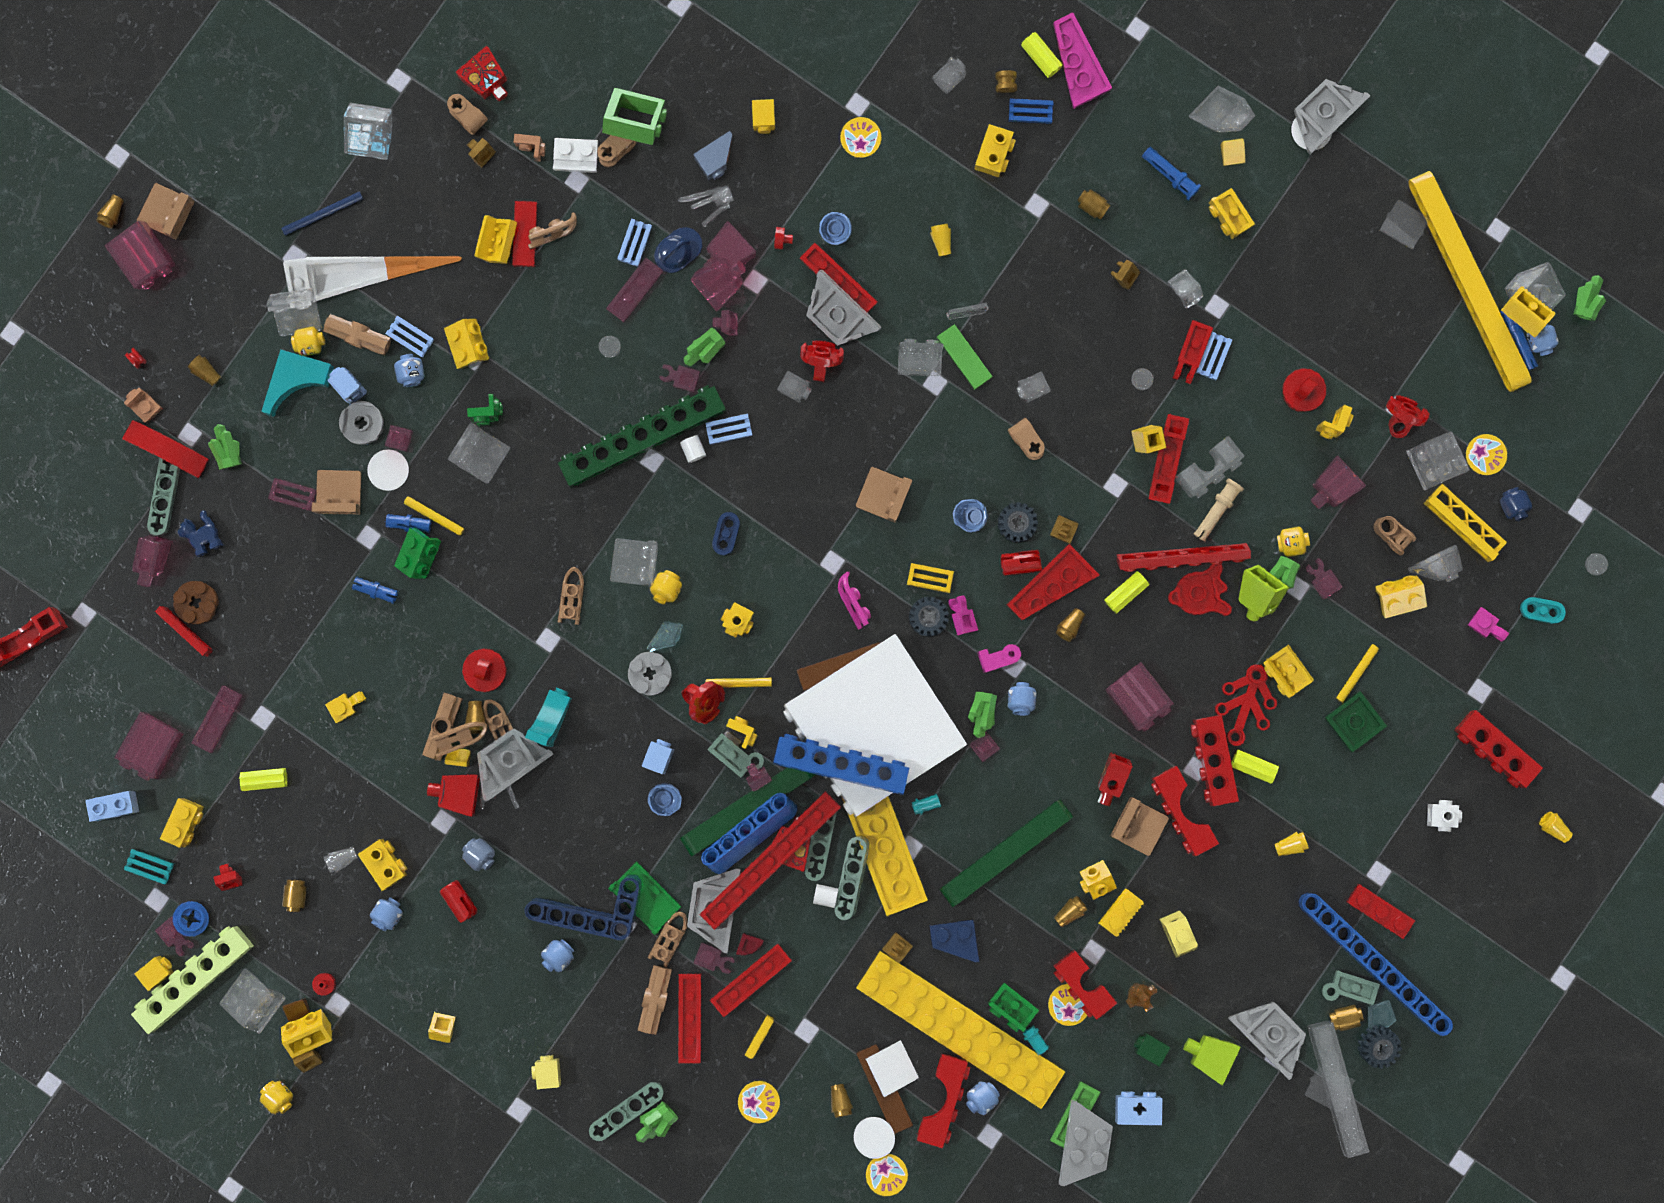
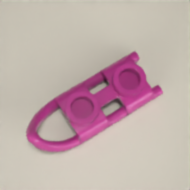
M846 572L839 579L838 591L859 630L863 628L861 623L863 626L869 624L867 620L871 618V614L866 607L861 608L859 605L860 593L856 588H850L848 583L850 573Z

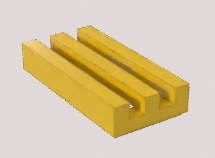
M911 563L907 585L950 593L954 571ZM914 569L948 575V579L914 573ZM914 577L947 584V586H935L912 581V579Z
M769 1015L765 1017L745 1056L750 1059L754 1058L772 1026L774 1018Z

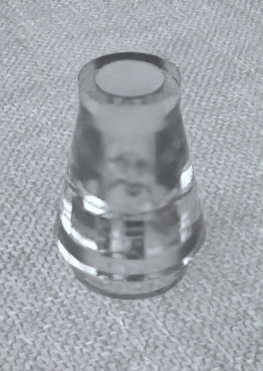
M353 847L330 852L327 856L323 857L330 873L334 871L337 873L352 861L358 859Z

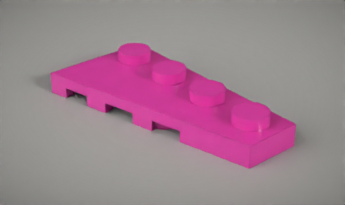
M1074 13L1055 21L1053 26L1072 106L1075 109L1111 91L1112 86Z

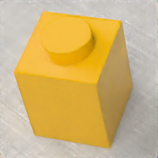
M774 99L752 100L754 131H758L760 134H767L771 130H775Z
M1149 425L1131 431L1136 452L1150 453L1166 448L1163 429L1160 426Z
M157 956L137 971L135 976L150 991L154 990L174 972L171 969L172 964L167 958Z

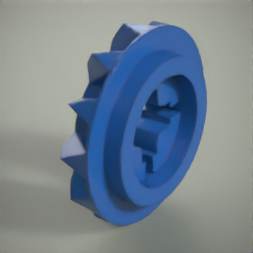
M185 902L178 906L173 914L175 929L185 937H195L203 933L209 922L207 910L197 902ZM192 911H194V919L199 922H193L187 928V920L182 917H189Z

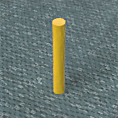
M410 497L405 499L404 504L457 535H462L463 527Z
M1373 644L1370 646L1336 697L1338 701L1344 703L1378 652L1379 648Z
M771 678L706 679V682L713 681L722 687L772 686Z

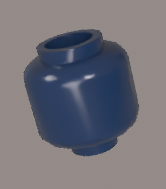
M1516 487L1502 494L1503 497L1500 499V505L1506 518H1515L1516 521H1520L1528 517L1527 513L1532 510V503L1525 490H1519V487Z

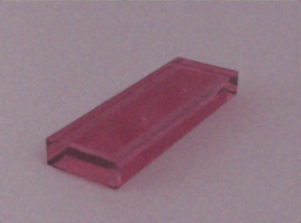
M645 258L606 309L622 322H625L661 276L663 270Z
M222 685L192 744L209 753H213L243 695Z

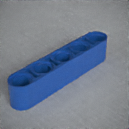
M775 794L708 847L702 854V863L716 874L725 872L796 815L797 805L785 794Z

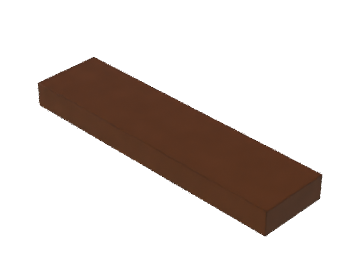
M878 642L798 669L797 673L803 691L812 688L880 643Z
M874 1044L856 1054L886 1121L892 1127L894 1134L913 1126L898 1091L896 1090L884 1097L866 1061L870 1056L880 1052L877 1044Z

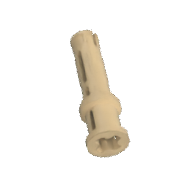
M1231 479L1226 480L1227 484L1222 492L1215 496V504L1196 532H1194V535L1198 538L1204 531L1200 537V540L1204 542L1226 509H1230L1234 505L1232 502L1238 493L1244 490L1243 487Z

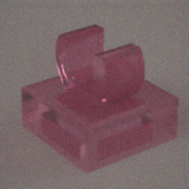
M721 310V318H713V327L721 329V332L727 335H737L738 314L730 310Z
M391 425L385 446L407 452L413 431Z
M987 731L984 737L977 738L969 744L982 762L1000 749Z
M754 763L746 767L750 774L746 780L753 792L772 781L765 767L758 770Z

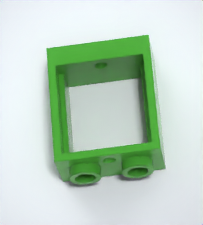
M614 88L603 118L602 133L653 145L655 137L659 138L662 125L660 123L665 122L667 110L664 109L665 100ZM621 107L654 115L650 125L617 116Z

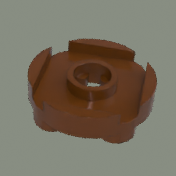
M201 581L187 582L179 587L173 595V606L177 616L190 624L199 625L210 621L214 617L219 603L216 591ZM194 597L201 599L197 609L195 606H191L192 598Z

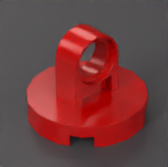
M812 341V345L807 346L804 343L801 346V359L815 366L813 381L824 382L826 367H834L843 362L844 350L842 348L836 349V344L827 341Z
M1302 368L1295 370L1286 377L1282 386L1284 401L1291 409L1297 412H1308L1316 409L1322 404L1326 396L1324 379L1312 369Z
M1397 395L1396 398L1391 396L1386 405L1388 411L1393 414L1388 425L1391 435L1395 438L1406 436L1412 425L1424 426L1430 414L1425 408L1422 411L1417 408L1418 403L1414 400ZM1396 423L1405 424L1404 429L1401 431L1393 430V426Z
M479 649L468 655L463 664L462 672L464 680L469 687L480 692H490L502 685L506 678L507 667L505 661L497 652L490 649Z
M708 681L700 687L689 684L682 691L683 699L689 704L691 719L698 723L707 724L720 712L717 709L720 701L724 702L725 691L722 686L713 681Z

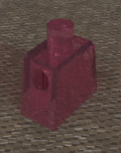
M728 221L707 246L706 250L711 258L703 266L711 275L720 267L729 274L756 256V251Z
M722 258L697 270L692 276L691 281L717 312L738 291L743 283L740 275L746 272V269L740 261L731 265L725 258Z
M1336 456L1313 484L1318 493L1311 499V502L1318 509L1327 502L1335 507L1363 489L1366 485L1339 456Z
M154 535L139 538L132 571L140 573L137 581L138 585L150 587L152 577L162 574L172 544L171 540Z

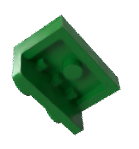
M489 394V407L467 408L468 418L473 423H477V426L490 425V422L499 421V415H503L502 402L494 394Z
M409 528L394 566L410 578L425 579L438 552L441 540L429 538L417 528Z
M1005 983L1001 985L988 1002L991 1006L989 1011L999 1019L1001 1016H1004L1009 1020L1007 1025L1016 1032L1019 1029L1024 1032L1039 1011V1009Z

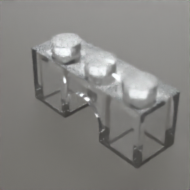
M1229 436L1209 451L1215 461L1212 471H1202L1193 463L1175 477L1176 481L1190 498L1195 495L1199 498L1208 491L1207 485L1211 482L1216 485L1225 478L1223 474L1229 468L1231 471H1234L1243 464L1240 460L1244 455Z

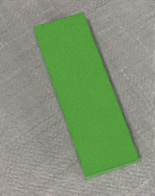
M955 324L937 336L941 345L974 390L992 378L990 372Z
M1080 1081L1071 1100L1077 1101L1091 1111L1100 1091ZM1071 1100L1050 1139L1051 1142L1063 1148Z

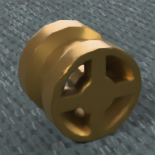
M1007 70L995 73V78L998 80L996 92L1011 93L1017 91V85L1015 84L1017 72Z

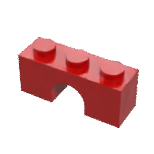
M1075 950L1071 951L1054 965V968L1057 970L1054 972V975L1061 983L1065 981L1069 985L1070 989L1067 991L1075 1001L1078 998L1084 1004L1081 1009L1089 1018L1093 1016L1097 1020L1117 1004L1102 984L1091 991L1082 988L1080 979L1089 967Z

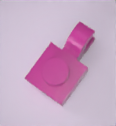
M965 596L950 599L948 601L949 606L956 612L952 614L957 635L977 631L978 628L973 610L967 609Z
M1482 607L1479 608L1468 623L1470 628L1484 638L1490 633L1502 642L1509 635L1507 631L1496 626L1499 619Z

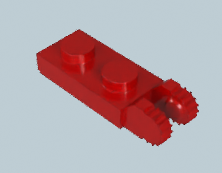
M1192 320L1177 360L1178 364L1173 378L1178 380L1183 364L1191 366L1186 376V383L1191 384L1195 371L1199 368L1213 327Z

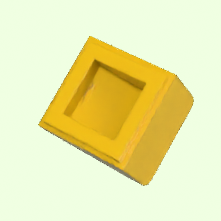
M1244 139L1223 141L1221 143L1224 166L1245 163Z
M458 749L448 753L445 763L468 767L471 751Z
M434 1012L428 1032L429 1039L450 1043L456 1017Z

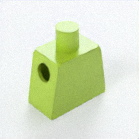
M1260 565L1244 570L1239 595L1240 603L1248 608L1246 617L1252 621H1258L1260 617L1275 612L1289 588Z
M1203 1035L1200 1043L1188 1038L1183 1050L1193 1054L1191 1064L1223 1085L1240 1050V1046Z

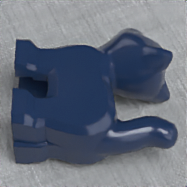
M205 510L200 512V518L205 523L200 529L196 531L194 523L191 520L184 519L178 530L180 537L189 540V543L195 549L197 557L207 554L205 545L210 543V550L224 546L219 538L217 528L207 516Z

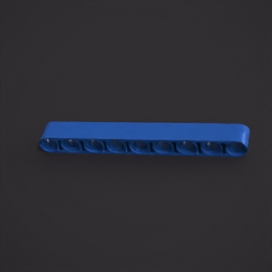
M1305 893L1300 897L1299 907L1425 1026L1432 1032L1442 1036L1448 1035L1451 1032L1453 1024L1450 1018L1318 895L1312 893ZM1309 897H1313L1315 900V906L1312 909H1308L1305 905ZM1326 912H1329L1332 917L1328 924L1322 922V915ZM1345 927L1348 935L1345 939L1341 940L1338 937V931ZM1357 943H1362L1364 951L1357 955L1354 947ZM1374 958L1380 960V966L1376 970H1373L1370 965ZM1394 973L1396 975V982L1389 985L1387 977L1389 974ZM1410 988L1413 993L1412 997L1409 1000H1405L1403 992ZM1423 1004H1427L1429 1007V1011L1425 1015H1421L1419 1011ZM1439 1019H1443L1445 1027L1438 1031L1436 1022Z

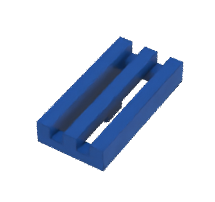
M1010 99L1009 122L1052 124L1053 101ZM1014 105L1048 107V109L1014 107ZM1013 113L1048 114V117L1013 116Z

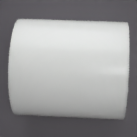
M698 435L680 442L688 463L695 462L706 456Z
M817 884L813 904L835 908L838 888Z

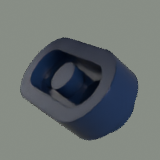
M726 512L718 519L712 546L714 551L722 556L730 554L735 546L740 521L734 513ZM731 520L733 521V526L727 528L725 522ZM721 541L728 543L725 549L720 548L719 544Z

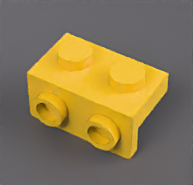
M1232 188L1210 200L1209 210L1214 218L1218 217L1222 223L1220 227L1226 236L1229 235L1231 239L1255 225Z
M485 215L475 257L489 263L507 264L517 222L509 219H496Z
M462 319L444 328L457 369H463L478 361L489 359L487 347L484 344L481 329L476 319Z
M1343 405L1336 411L1332 423L1323 421L1317 426L1316 431L1321 432L1320 436L1327 439L1338 437L1344 433L1346 427H1349L1352 422L1353 415L1350 414L1352 407Z
M1417 575L1406 576L1393 582L1387 581L1375 587L1376 592L1380 596L1384 618L1427 607L1424 584Z
M1289 645L1264 662L1266 673L1271 678L1274 677L1278 683L1279 691L1284 696L1287 695L1288 698H1291L1295 693L1314 681Z
M737 716L734 720L730 718L727 727L746 735L742 748L753 747L757 734L754 733V728L747 726L749 721Z

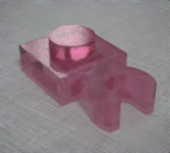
M663 365V369L669 370L670 374L667 377L660 376L661 381L670 382L673 380L674 388L692 393L695 392L700 371L680 365L678 370L674 371L670 365Z
M1318 558L1315 560L1318 564V569L1313 570L1310 565H1307L1306 570L1309 574L1315 575L1316 578L1311 582L1322 599H1325L1341 589L1342 585L1331 569L1326 572L1323 570L1324 564Z
M173 916L155 930L168 947H171L173 944L176 946V953L181 957L185 955L182 951L184 944L189 949L194 948L193 943L190 940H185L183 938L184 935L175 929Z
M702 942L694 964L714 971L715 967L719 966L722 972L729 974L731 970L726 969L724 963L726 961L734 963L735 959L730 956L720 957L722 952L720 949Z

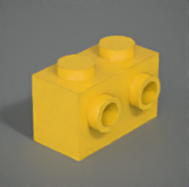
M989 124L974 169L999 177L1001 171L1005 172L1009 160L1005 159L1007 152H1012L1016 141L1012 139L1014 132Z
M178 798L160 839L179 848L189 845L194 837V828L203 817L202 811L204 807L185 798Z
M379 839L360 852L358 856L381 890L384 891L407 876L405 872L407 867L401 859L397 860L393 852L395 849L388 840L385 842L384 839Z
M321 1009L308 1013L306 1016L296 1021L288 1022L285 1026L281 1027L282 1044L291 1058H295L332 1041L331 1023Z

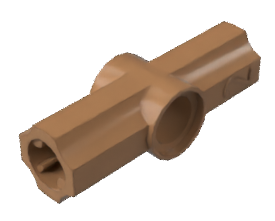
M330 314L324 324L323 331L325 333L343 339L344 342L355 347L366 348L384 356L390 347V337L372 331L369 327L358 322H349Z
M447 693L443 694L436 717L431 724V731L422 755L441 761L442 756L437 758L435 755L440 752L436 741L430 742L429 738L440 734L437 729L440 721L444 720L447 723L448 728L446 731L454 728V722L462 698Z
M653 966L649 986L646 988L643 998V1011L638 1031L657 1034L661 1013L664 1012L667 1001V989L672 969Z

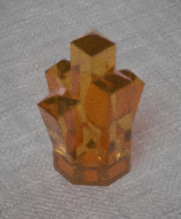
M1136 983L1129 988L1126 1002L1130 1008L1136 1005L1143 1007L1147 1012L1153 1008L1150 1003V997L1157 993V990L1153 985L1146 986Z

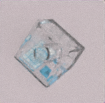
M349 103L344 114V153L387 160L392 134V109Z

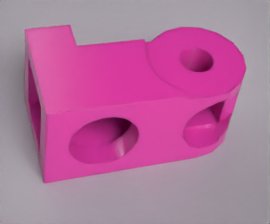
M1013 644L1007 645L1001 651L989 654L987 649L977 652L984 673L1014 664L1021 657L1019 647Z

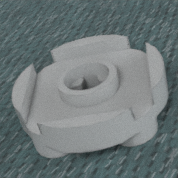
M356 401L342 411L339 418V427L344 437L350 442L357 445H367L378 440L383 431L384 419L380 410L373 404L366 401ZM361 417H364V421L367 422L363 429H359V425H356V421H360Z
M644 652L637 655L630 662L628 669V679L631 686L637 692L648 696L663 692L669 685L672 677V669L669 662L662 655L654 652ZM649 667L651 670L656 671L652 680L644 677V673L647 672Z

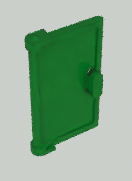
M636 862L618 881L611 884L608 889L617 896L619 885L626 876H638L641 879L642 888L636 916L655 935L659 933V930L672 915L681 908V905ZM626 881L625 886L628 890H636V885L633 881ZM623 902L631 910V905Z

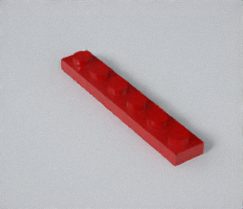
M1247 543L1117 554L1118 566L1120 570L1126 572L1135 571L1137 568L1154 570L1160 566L1176 568L1183 564L1199 566L1201 563L1206 562L1221 564L1223 561L1243 562L1245 559H1251V550Z

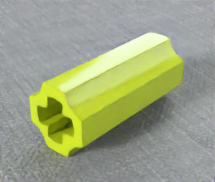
M1036 32L1032 33L1022 42L1021 46L1047 78H1050L1062 68L1061 62Z
M1137 571L1104 601L1117 614L1148 587L1149 583Z
M1240 750L1235 752L1231 762L1232 768L1268 783H1273L1279 768L1277 765Z
M285 768L242 772L239 777L241 791L287 787L288 782Z

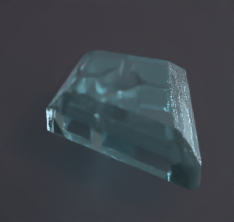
M664 622L649 643L647 649L654 651L675 646L680 639L683 625L680 623Z
M1389 1000L1368 1006V1027L1373 1030V1025H1376L1378 1028L1379 1025L1388 1028L1397 1021Z

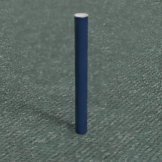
M359 191L281 229L286 236L363 200V197Z

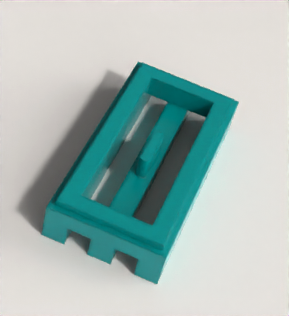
M131 849V854L127 859V865H125L124 870L162 884H167L174 863L136 849ZM137 855L167 866V870L136 860L135 856ZM132 864L163 874L164 878L132 867Z

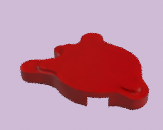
M1211 564L1205 571L1192 572L1182 577L1176 588L1169 593V602L1191 615L1216 612L1223 616H1228L1232 608L1220 598V594L1228 589L1227 585L1220 578L1223 570L1222 564Z

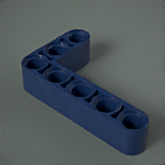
M628 875L621 881L614 914L535 898L526 905L525 915L532 921L623 940L633 930L642 882L636 875ZM626 881H633L636 885V890H628L625 886ZM621 903H629L631 905V912H624L621 908ZM532 904H537L540 906V914H535L532 912ZM553 909H558L562 912V919H556L553 916ZM575 914H580L583 916V924H578L575 922ZM596 919H602L605 922L604 929L596 926ZM617 924H624L627 932L624 934L619 933L616 929Z

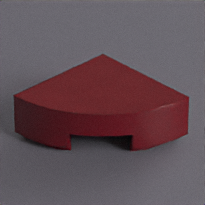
M743 933L736 954H752L761 947L764 940Z

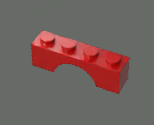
M48 607L30 618V621L20 629L0 638V667L68 627L57 608Z
M1177 766L1151 778L1154 782L1151 784V787L1157 796L1161 795L1164 801L1161 805L1167 815L1171 814L1175 821L1172 823V826L1178 835L1182 834L1185 840L1182 844L1188 854L1192 853L1193 856H1197L1219 844L1209 824L1198 825L1192 823L1183 815L1180 808V798L1182 792L1187 787V783Z
M941 1053L935 1075L944 1083L947 1098L941 1110L933 1115L922 1117L917 1141L943 1148L944 1143H949L952 1131L948 1130L950 1122H955L958 1112L957 1109H954L956 1101H961L964 1088H961L963 1079L967 1080L970 1067L967 1066V1060Z

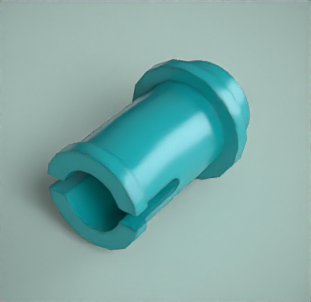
M937 794L920 800L916 798L912 802L915 815H923L922 812L941 807Z
M1031 1026L1023 1032L1024 1040H1028L1037 1055H1041L1048 1050L1049 1046L1038 1033L1039 1029Z

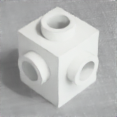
M1439 800V804H1428L1427 826H1436L1438 831L1451 832V827L1458 828V823L1462 821V811L1459 810L1458 805H1452V801Z

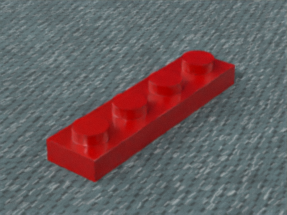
M816 243L800 257V260L816 275L819 270H823L867 313L877 304V301Z
M779 944L775 945L710 999L711 1003L725 1017L792 960Z
M679 974L678 1063H701V974Z

